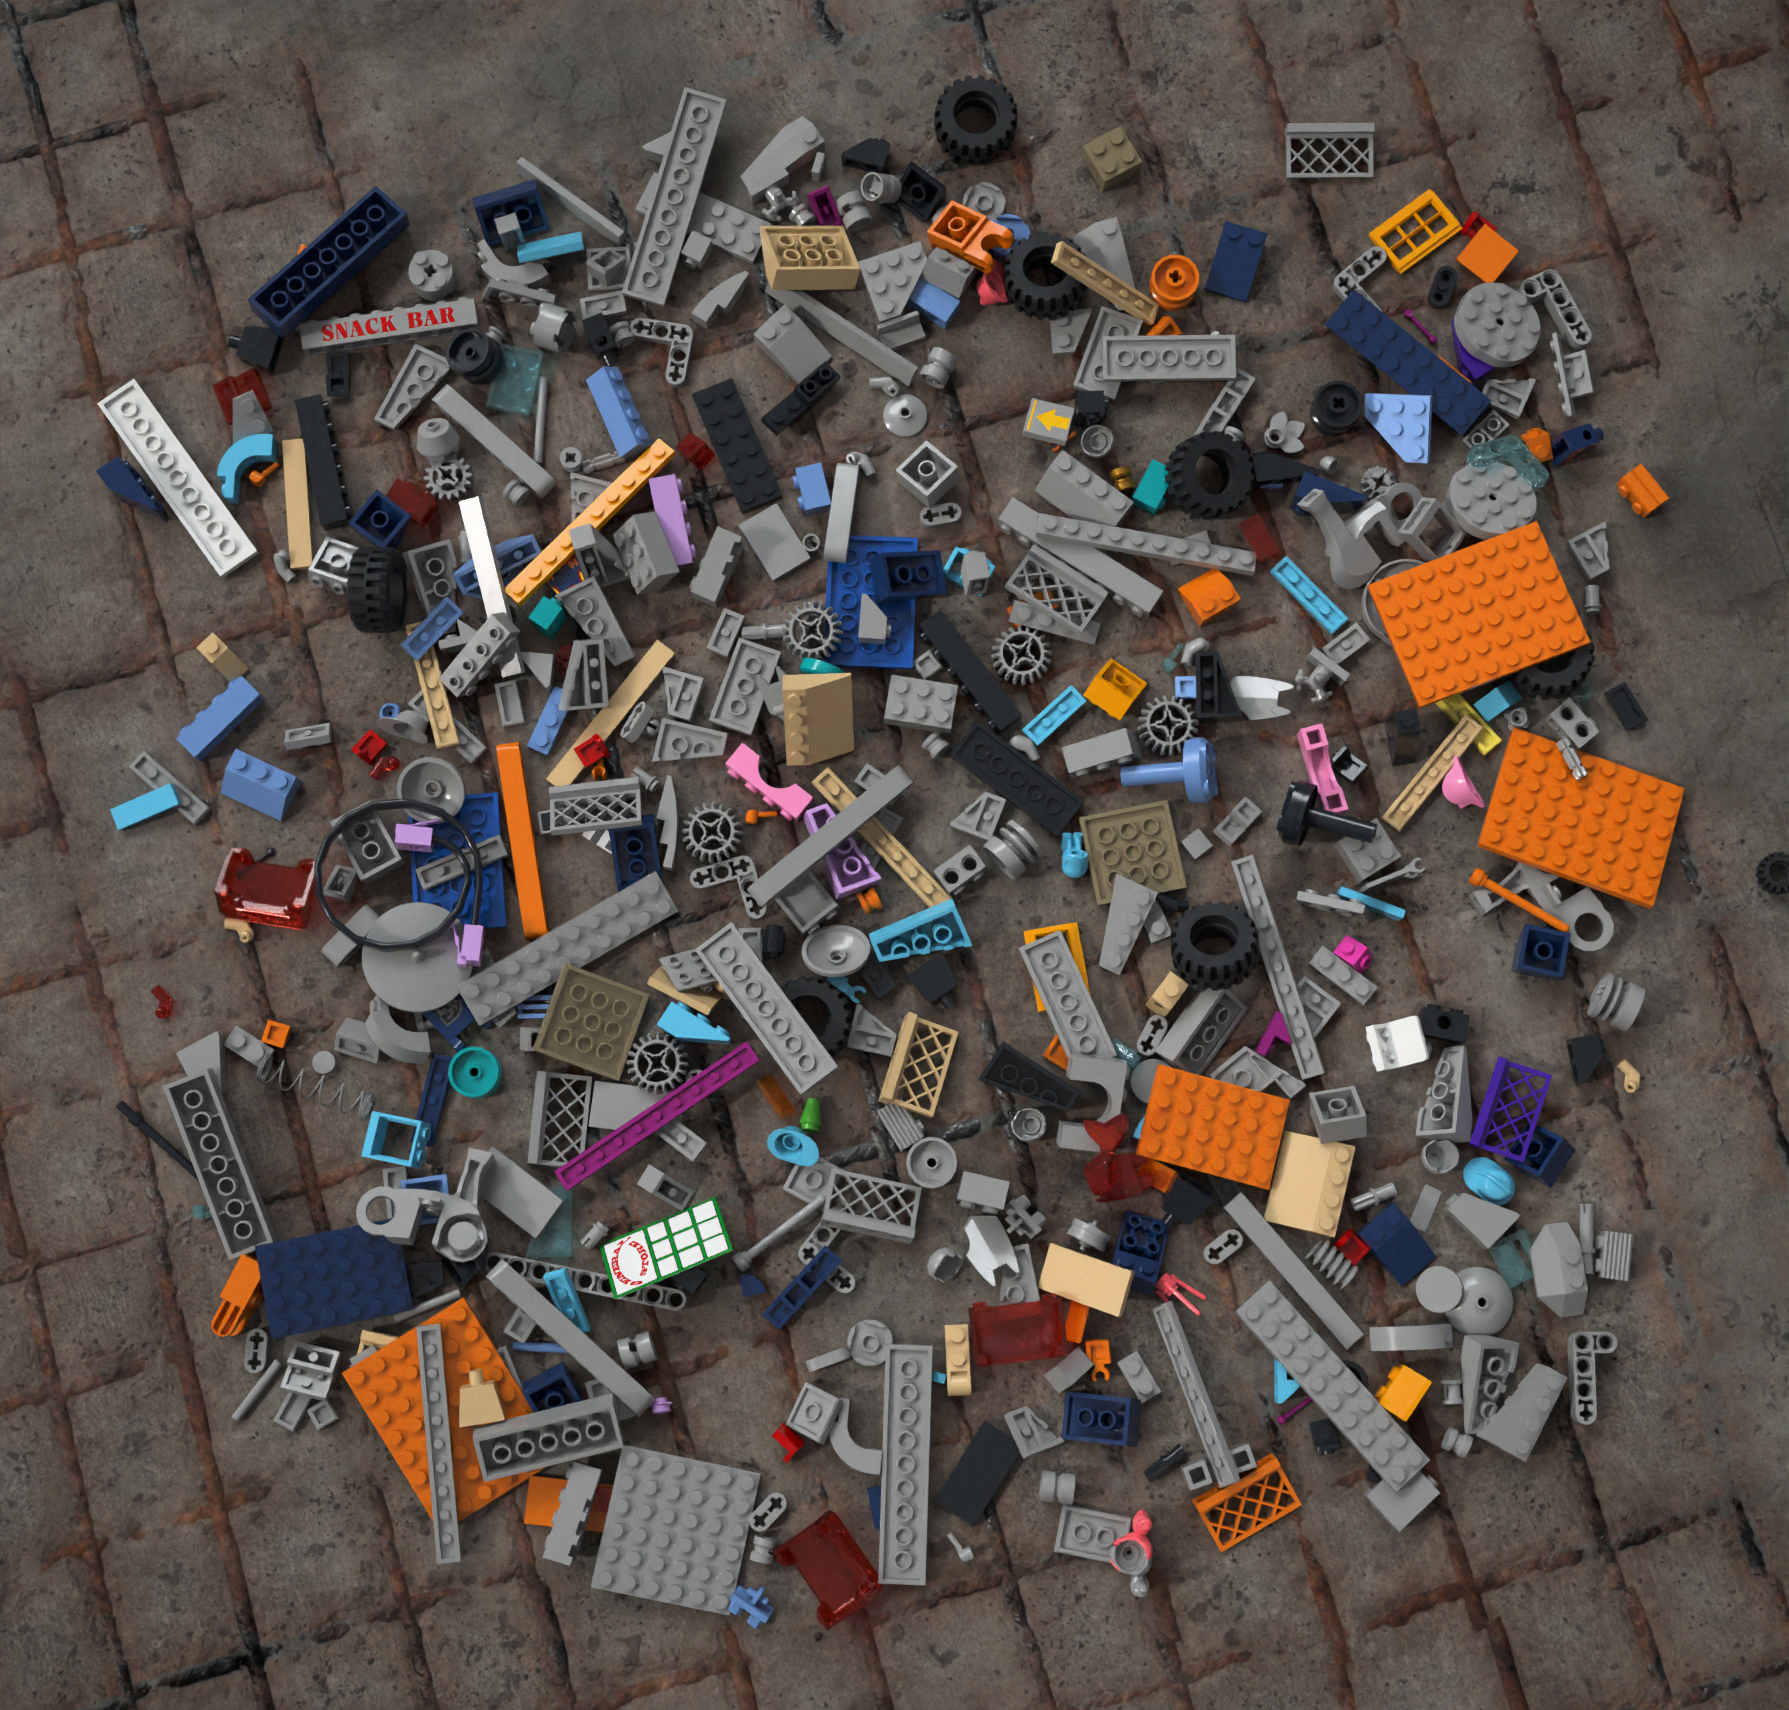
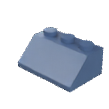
M235 749L225 769L221 794L282 822L302 781L296 776Z

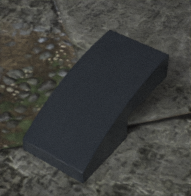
M326 353L328 373L326 374L327 397L350 396V353Z

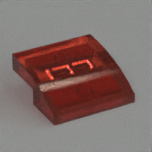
M251 368L237 377L229 376L212 385L228 425H233V398L248 391L254 390L264 412L273 408L258 369Z

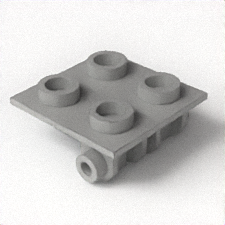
M695 949L659 958L660 963L678 992L699 987L701 991L709 993L712 990L713 982H717Z

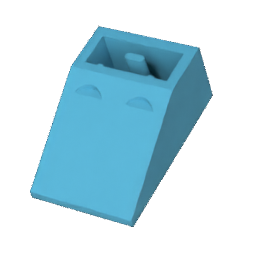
M671 1001L657 1023L661 1030L677 1038L679 1041L725 1045L733 1043L729 1038L731 1034L720 1026H717L716 1029L710 1026L711 1022L709 1019L699 1013L697 1016L691 1014L692 1010L690 1007L680 1001L677 1004Z

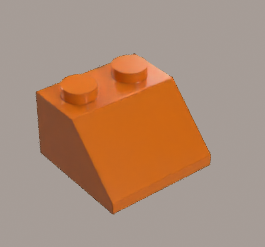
M1211 569L1177 589L1199 627L1235 608L1241 600L1230 580L1217 569Z

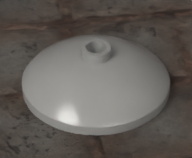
M424 757L411 762L402 771L397 782L398 799H411L443 808L454 817L464 803L465 785L460 773L453 765L440 758ZM431 784H436L438 790H433ZM404 809L410 817L419 822L438 819L440 821L438 824L446 822L441 817L414 809Z
M846 925L822 927L811 933L802 946V958L805 965L811 971L827 977L850 975L861 969L870 957L868 938L860 930Z
M1470 1267L1456 1273L1463 1284V1297L1453 1310L1445 1312L1449 1322L1454 1328L1465 1335L1491 1336L1499 1332L1509 1321L1513 1310V1296L1507 1282L1495 1271L1484 1267ZM1479 1298L1485 1300V1305L1482 1307L1478 1304Z

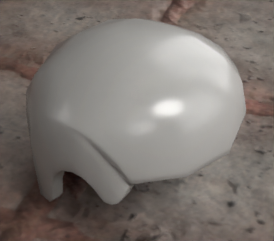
M1098 424L1089 426L1083 432L1081 446L1088 456L1096 459L1102 458L1112 451L1114 437L1106 426Z
M1030 1107L1022 1109L1016 1113L1011 1121L1012 1132L1020 1141L1027 1143L1036 1142L1043 1137L1047 1129L1046 1118L1038 1109Z
M1447 1139L1429 1142L1422 1149L1421 1153L1424 1168L1437 1175L1449 1173L1458 1165L1460 1157L1457 1147Z
M944 1247L938 1249L929 1258L927 1263L928 1273L933 1279H938L945 1283L958 1273L962 1266L963 1258L952 1248Z

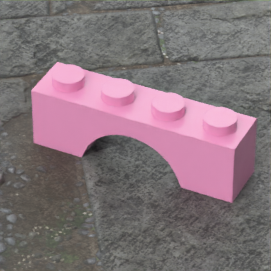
M1323 724L1300 729L1297 733V738L1310 781L1318 786V807L1344 814L1348 810L1342 787L1337 783L1331 767L1329 744Z
M741 743L725 763L729 769L727 773L736 780L741 778L745 781L746 784L744 786L755 794L758 791L764 796L762 800L769 806L773 807L776 805L782 810L780 814L787 820L791 821L794 819L798 822L814 802L813 797L797 784L781 789L767 785L759 775L760 756L744 743Z

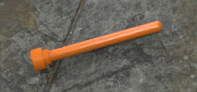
M1476 867L1468 883L1475 887L1477 885L1482 887L1483 885L1562 932L1570 930L1568 924L1487 878L1488 875L1481 868Z

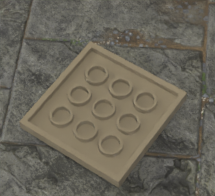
M1168 800L1079 817L1085 852L1088 853V866L1097 906L1111 904L1116 873L1159 894L1187 888Z
M564 963L533 1050L619 1081L650 994Z

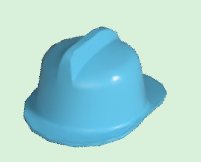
M787 1126L777 1129L768 1137V1149L776 1158L806 1167L812 1166L818 1161L819 1149L816 1143L806 1136L799 1127Z
M1485 1157L1474 1158L1466 1164L1463 1170L1464 1181L1470 1190L1479 1197L1498 1206L1506 1204L1512 1199L1515 1193V1184L1510 1174L1502 1167Z

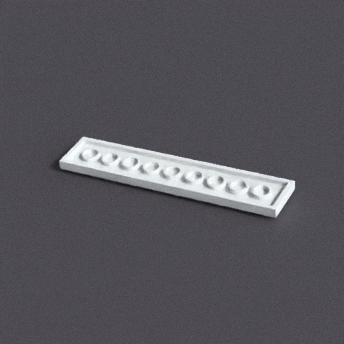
M135 379L97 403L221 578H224L259 554Z

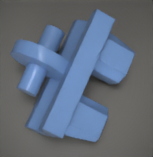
M738 1585L730 1598L731 1603L728 1610L738 1616L743 1609L751 1614L747 1620L748 1624L757 1629L762 1623L767 1622L774 1608L767 1604L769 1599L762 1595L765 1589L763 1586L756 1591L750 1586L746 1590Z

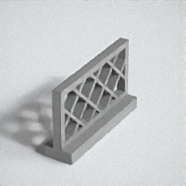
M1287 123L1284 129V138L1286 137V179L1373 178V133L1375 132V123ZM1359 139H1368V148L1361 153L1354 144ZM1291 140H1300L1305 147L1297 154L1291 148ZM1315 140H1321L1327 145L1320 153L1311 146ZM1336 140H1343L1348 145L1342 153L1332 145ZM1307 148L1316 156L1309 165L1300 157ZM1328 148L1338 156L1331 164L1321 156ZM1350 148L1359 156L1353 164L1343 156ZM1296 159L1305 167L1301 173H1291V164ZM1317 159L1327 167L1322 173H1316L1310 167ZM1339 159L1349 167L1344 173H1338L1332 167ZM1362 159L1368 165V173H1360L1354 165Z
M1035 544L1005 585L1006 589L1079 636L1097 610H1099L1109 593ZM1026 564L1036 569L1037 573L1027 574ZM1038 578L1041 586L1031 587L1029 579ZM1044 578H1050L1055 582V585L1046 586ZM1015 580H1024L1026 588H1019L1013 582ZM1067 589L1073 593L1074 597L1064 598L1062 590ZM1057 590L1059 599H1050L1047 591ZM1033 592H1043L1045 600H1037L1034 598ZM1076 602L1078 611H1068L1066 603ZM1081 602L1089 603L1093 606V609L1083 610ZM1061 604L1063 612L1057 613L1053 610L1052 605ZM1080 616L1081 626L1079 627L1074 624L1070 617Z
M639 777L549 787L551 836L642 825V792ZM634 800V801H633L632 803H630V804L624 802V801ZM603 803H611L607 807L602 805ZM586 805H589L586 809H582V808L578 807V806H586ZM618 805L624 808L620 813L613 811ZM559 808H566L563 812L556 810ZM595 808L601 810L597 816L590 813ZM572 811L579 813L574 819L567 816ZM632 812L637 815V818L627 819L625 816ZM607 814L613 817L610 821L602 820ZM584 817L591 820L586 824L579 823ZM561 820L568 822L565 826L556 827Z
M545 1071L536 1072L527 1164L561 1167L568 1162L563 1154L570 1148L574 1147L579 1154L585 1151L592 1076ZM550 1078H560L566 1086L555 1094L549 1087ZM565 1079H570V1080H573V1081H571V1082L568 1084V1083L565 1081ZM577 1080L587 1081L586 1091L578 1097L570 1085ZM568 1088L576 1099L568 1106H565L557 1096ZM550 1092L553 1095V1097L548 1100V1095ZM584 1095H585V1103H583V1101L580 1099V1098L583 1097ZM553 1099H556L563 1107V1110L552 1117L547 1110V1105ZM576 1101H579L584 1107V1113L575 1119L568 1108ZM566 1111L574 1122L563 1130L555 1119ZM546 1115H548V1116L550 1117V1119H551V1120H549L547 1123H546ZM583 1117V1122L581 1126L578 1121ZM553 1121L561 1132L550 1140L545 1134V1127ZM576 1123L582 1132L581 1137L573 1142L565 1131ZM564 1134L571 1145L561 1153L553 1144V1141ZM544 1137L548 1141V1143L545 1146H543ZM581 1140L579 1149L576 1146V1143H578ZM548 1145H551L559 1154L552 1161L542 1160L543 1150ZM561 1157L564 1160V1162H559L556 1160Z
M832 1168L820 1225L910 1244L915 1235V1223L922 1187ZM835 1175L844 1177L849 1185L839 1191L834 1184ZM860 1181L868 1183L872 1190L861 1195L855 1185ZM882 1186L889 1187L894 1193L885 1201L878 1192V1189ZM852 1188L858 1199L848 1204L842 1193ZM904 1191L915 1192L914 1201L906 1205L900 1194ZM874 1192L881 1203L871 1209L864 1198ZM837 1196L845 1206L839 1211L829 1209L830 1201ZM896 1197L903 1208L893 1214L887 1203ZM859 1201L862 1202L868 1211L862 1216L856 1215L851 1208ZM881 1206L890 1215L885 1220H879L874 1214V1211ZM906 1211L911 1218L910 1226L900 1224L896 1216Z

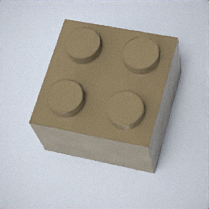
M1121 126L1083 145L1081 157L1102 192L1141 171L1142 160Z

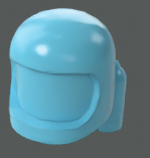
M1075 832L1073 835L1071 833L1062 834V870L1070 878L1082 877L1088 867V853L1082 850L1083 834L1080 832Z

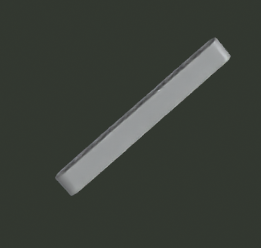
M900 765L896 766L749 886L747 891L761 907H764L904 793L914 781Z
M492 1252L487 1254L485 1269L488 1272L493 1269L490 1266V1260L494 1256L504 1260L511 1267H513L516 1261H521L524 1269L520 1275L527 1281L546 1284L544 1278L539 1279L535 1275V1270L538 1266H544L546 1273L567 1268L575 1290L614 1298L612 1292L608 1293L603 1289L604 1281L609 1279L607 1274L504 1253ZM585 1274L589 1275L592 1279V1283L588 1288L582 1287L580 1283L581 1277ZM651 1284L637 1290V1294L634 1297L625 1295L617 1298L670 1310H681L688 1303L687 1294L680 1289ZM653 1288L660 1292V1298L656 1302H652L648 1298V1293ZM675 1293L681 1294L683 1298L682 1304L678 1307L671 1303V1296Z
M501 1259L486 1275V1278L636 1416L640 1417L654 1402L655 1399L504 1260Z

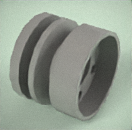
M1010 820L1006 824L1009 831L1003 827L999 830L1004 840L1002 841L993 836L983 845V849L989 858L1008 877L1015 881L1026 870L1021 860L1024 859L1026 862L1033 864L1035 860L1032 855L1039 858L1043 851L1035 838L1024 827Z
M1607 972L1602 976L1592 992L1587 1015L1592 1018L1598 1015V1020L1601 1022L1605 1021L1610 1015V1026L1625 1032L1631 1027L1639 1013L1645 996V988L1628 982L1622 989V978L1616 977L1614 979V975Z

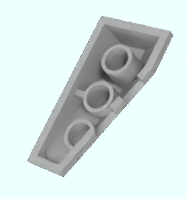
M801 116L783 127L740 178L748 189L782 168H785L789 174L815 159L817 152L825 153V141L814 124Z
M1117 217L1095 222L1073 236L1074 244L1076 243L1080 246L1081 252L1087 258L1135 288ZM1112 303V305L1118 312L1125 311L1117 305H1115L1114 303Z
M450 539L402 553L409 576L426 617L445 597H448L455 604L456 581L452 574L456 572L457 560ZM456 621L443 635L456 631Z
M1464 1045L1445 1047L1434 1072L1436 1078L1432 1088L1428 1087L1426 1092L1428 1098L1424 1108L1421 1107L1418 1113L1416 1136L1437 1141L1447 1139L1452 1143L1470 1142L1472 1108L1467 1047Z
M1464 1335L1461 1367L1464 1429L1466 1434H1477L1481 1429L1483 1430L1489 1423L1488 1420L1496 1413L1498 1408L1496 1402L1501 1392H1505L1507 1386L1504 1384L1509 1372L1513 1373L1516 1367L1519 1349L1518 1342L1488 1335Z

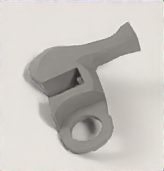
M1406 482L1393 484L1387 488L1385 493L1361 506L1345 522L1333 509L1323 490L1314 488L1297 504L1300 508L1315 516L1325 537V555L1330 557L1332 579L1339 587L1352 589L1362 586L1369 581L1382 562L1363 535L1370 532L1374 526L1387 544L1398 547L1405 542L1398 531L1407 518L1397 520L1391 513V503L1397 494L1407 492L1413 499L1414 510L1422 498L1420 490L1414 485Z
M1518 861L1512 872L1499 883V885L1515 894L1526 890L1537 907L1568 924L1570 930L1567 933H1571L1569 943L1581 951L1593 952L1603 948L1610 941L1614 933V923L1610 914L1603 908V904L1588 887L1561 902L1559 898L1562 895L1556 886L1551 887L1549 884L1559 876ZM1490 889L1478 890L1469 895L1481 916L1507 900ZM1585 913L1593 914L1600 919L1603 932L1596 941L1586 942L1576 934L1575 922L1580 915Z
M473 1148L468 1149L464 1171L457 1192L454 1195L425 1189H393L386 1186H379L369 1190L361 1197L357 1204L356 1217L358 1224L365 1232L373 1236H385L394 1244L413 1245L424 1210L427 1214L433 1216L441 1214L432 1240L435 1250L454 1262L465 1263L475 1259L483 1252L488 1243L486 1228L479 1210V1196L482 1177L494 1163V1154ZM378 1198H388L396 1206L393 1219L383 1225L371 1223L367 1218L369 1204Z

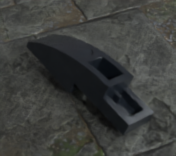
M825 361L797 384L791 394L765 414L761 422L778 436L788 426L792 427L828 393L841 376Z

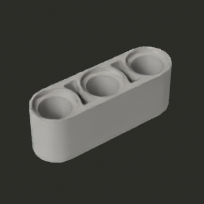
M365 905L345 926L356 935L366 938L372 925L381 916L369 905ZM338 931L323 947L321 952L339 968L362 946L354 944Z

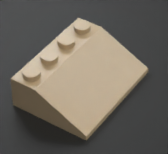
M760 226L765 271L771 290L855 289L860 267L843 226Z
M851 673L783 675L782 692L787 766L811 765L854 751Z
M1284 1131L1264 1219L1267 1222L1334 1238L1355 1146L1339 1142L1321 1144L1317 1137Z

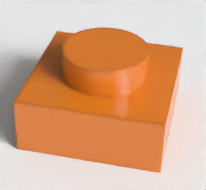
M268 1020L261 1042L285 1049L292 1027Z

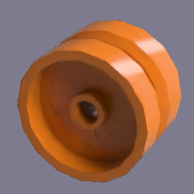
M1169 255L1161 258L1155 264L1149 281V294L1151 299L1159 304V308L1166 311H1179L1186 308L1193 301L1199 285V272L1196 265L1189 258L1182 255Z

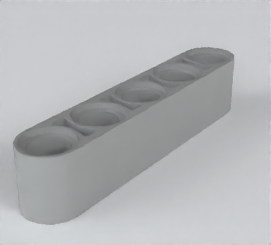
M837 463L824 549V561L847 562L859 478V465Z

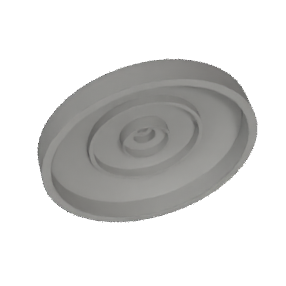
M415 902L403 904L383 914L372 925L366 938L382 943L412 941L436 929L451 912L429 903ZM457 918L454 925L456 935L459 937L461 953L464 925ZM453 925L442 936L414 950L381 952L364 946L362 949V967L371 989L383 1002L404 1012L425 1013L448 1005L460 995L456 985L470 978L473 966L467 965V968L457 966L458 948L455 943Z

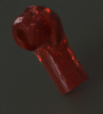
M394 756L379 758L368 773V776L377 781L383 772L398 769L400 766L398 758Z
M157 985L151 991L159 1001L155 1015L159 1019H166L172 1013L173 999L160 985Z

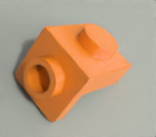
M1540 428L1529 429L1526 434L1521 435V440L1526 442L1530 464L1534 465L1553 459L1549 433Z

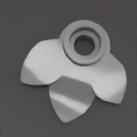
M1279 412L1272 417L1270 428L1264 434V442L1272 449L1280 448L1286 453L1299 452L1304 448L1303 443L1298 438L1302 434L1305 424L1298 421H1288L1285 412ZM1271 436H1277L1278 441H1272Z

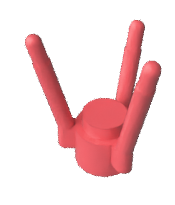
M1166 1272L1155 1284V1287L1158 1289L1155 1293L1161 1297L1164 1303L1169 1302L1166 1295L1170 1296L1173 1293L1191 1311L1199 1316L1201 1314L1200 1311L1176 1290L1178 1288L1177 1285L1203 1300H1206V1296L1179 1280L1174 1274L1170 1276Z

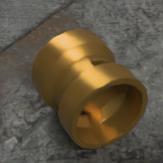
M1130 466L1119 467L1110 472L1111 480L1115 484L1114 488L1122 494H1128L1136 490L1135 482L1131 478L1133 473Z

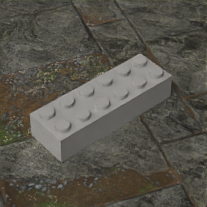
M613 1393L474 1427L473 1441L484 1482L624 1447L623 1433Z

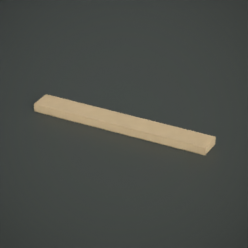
M659 640L653 644L609 699V707L601 709L546 778L548 782L554 786L572 785L585 769V766L573 749L590 739L595 733L601 737L605 744L663 671V666L666 667L675 656L671 649Z
M829 767L811 782L839 813L857 799ZM875 816L857 830L865 841L929 908L952 898Z

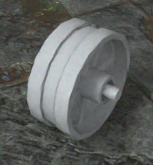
M1074 1218L1071 1228L1066 1233L1079 1241L1082 1251H1084L1085 1247H1092L1104 1253L1105 1246L1111 1239V1236L1099 1230V1227L1096 1226L1098 1223L1096 1220L1093 1223L1089 1222L1087 1224Z

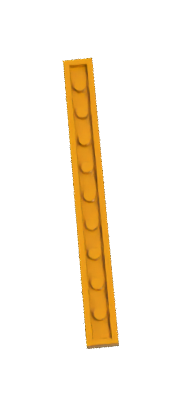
M658 438L505 587L506 595L521 607L575 554L569 529L590 523L599 531L649 482V479L653 478L676 455L675 451Z

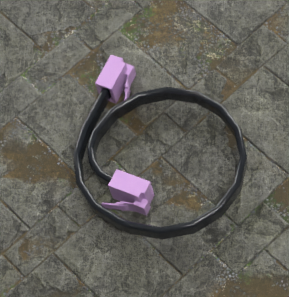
M411 799L371 801L345 814L324 837L314 864L316 897L330 924L354 944L381 952L417 949L442 936L453 925L455 943L458 948L457 966L467 968V965L481 967L485 935L484 927L479 926L483 892L481 854L468 829L443 808ZM404 808L441 817L462 834L474 856L476 885L471 925L465 924L461 953L459 937L456 935L454 922L463 912L472 885L471 868L460 848L450 840L435 836L433 828L426 827L427 825L438 824L440 822L439 819L410 825L396 824L395 829L397 849L433 853V845L446 848L454 854L463 867L464 883L456 907L436 929L412 941L382 943L356 935L335 918L324 897L322 868L332 842L349 823L373 811Z

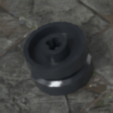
M477 328L463 329L455 334L446 350V360L449 367L470 384L474 385L486 384L493 380L501 371L504 362L500 346Z
M1336 380L1323 385L1317 392L1310 408V418L1314 427L1324 435L1333 437L1345 435L1352 430L1362 412L1363 401L1360 392L1355 386L1346 381Z

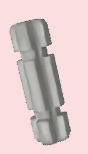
M615 451L612 455L608 453L595 457L592 461L590 459L582 462L584 472L588 474L594 472V469L598 471L614 466V463H617V465L624 463L626 459L620 458L618 452Z
M1563 738L1557 743L1560 752L1563 751L1562 756L1570 770L1574 771L1572 773L1575 779L1585 778L1588 775L1585 766H1581L1582 761L1575 749L1571 748L1570 740Z

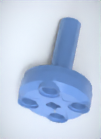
M1204 737L1185 740L1183 762L1123 766L1120 771L1123 787L1185 782L1186 793L1191 803H1209L1214 796H1217L1218 792L1214 745Z

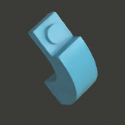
M256 434L245 437L233 444L222 457L217 476L222 482H225L222 484V495L230 504H239L240 479L243 472L250 465L257 462L277 461L278 441L273 434Z

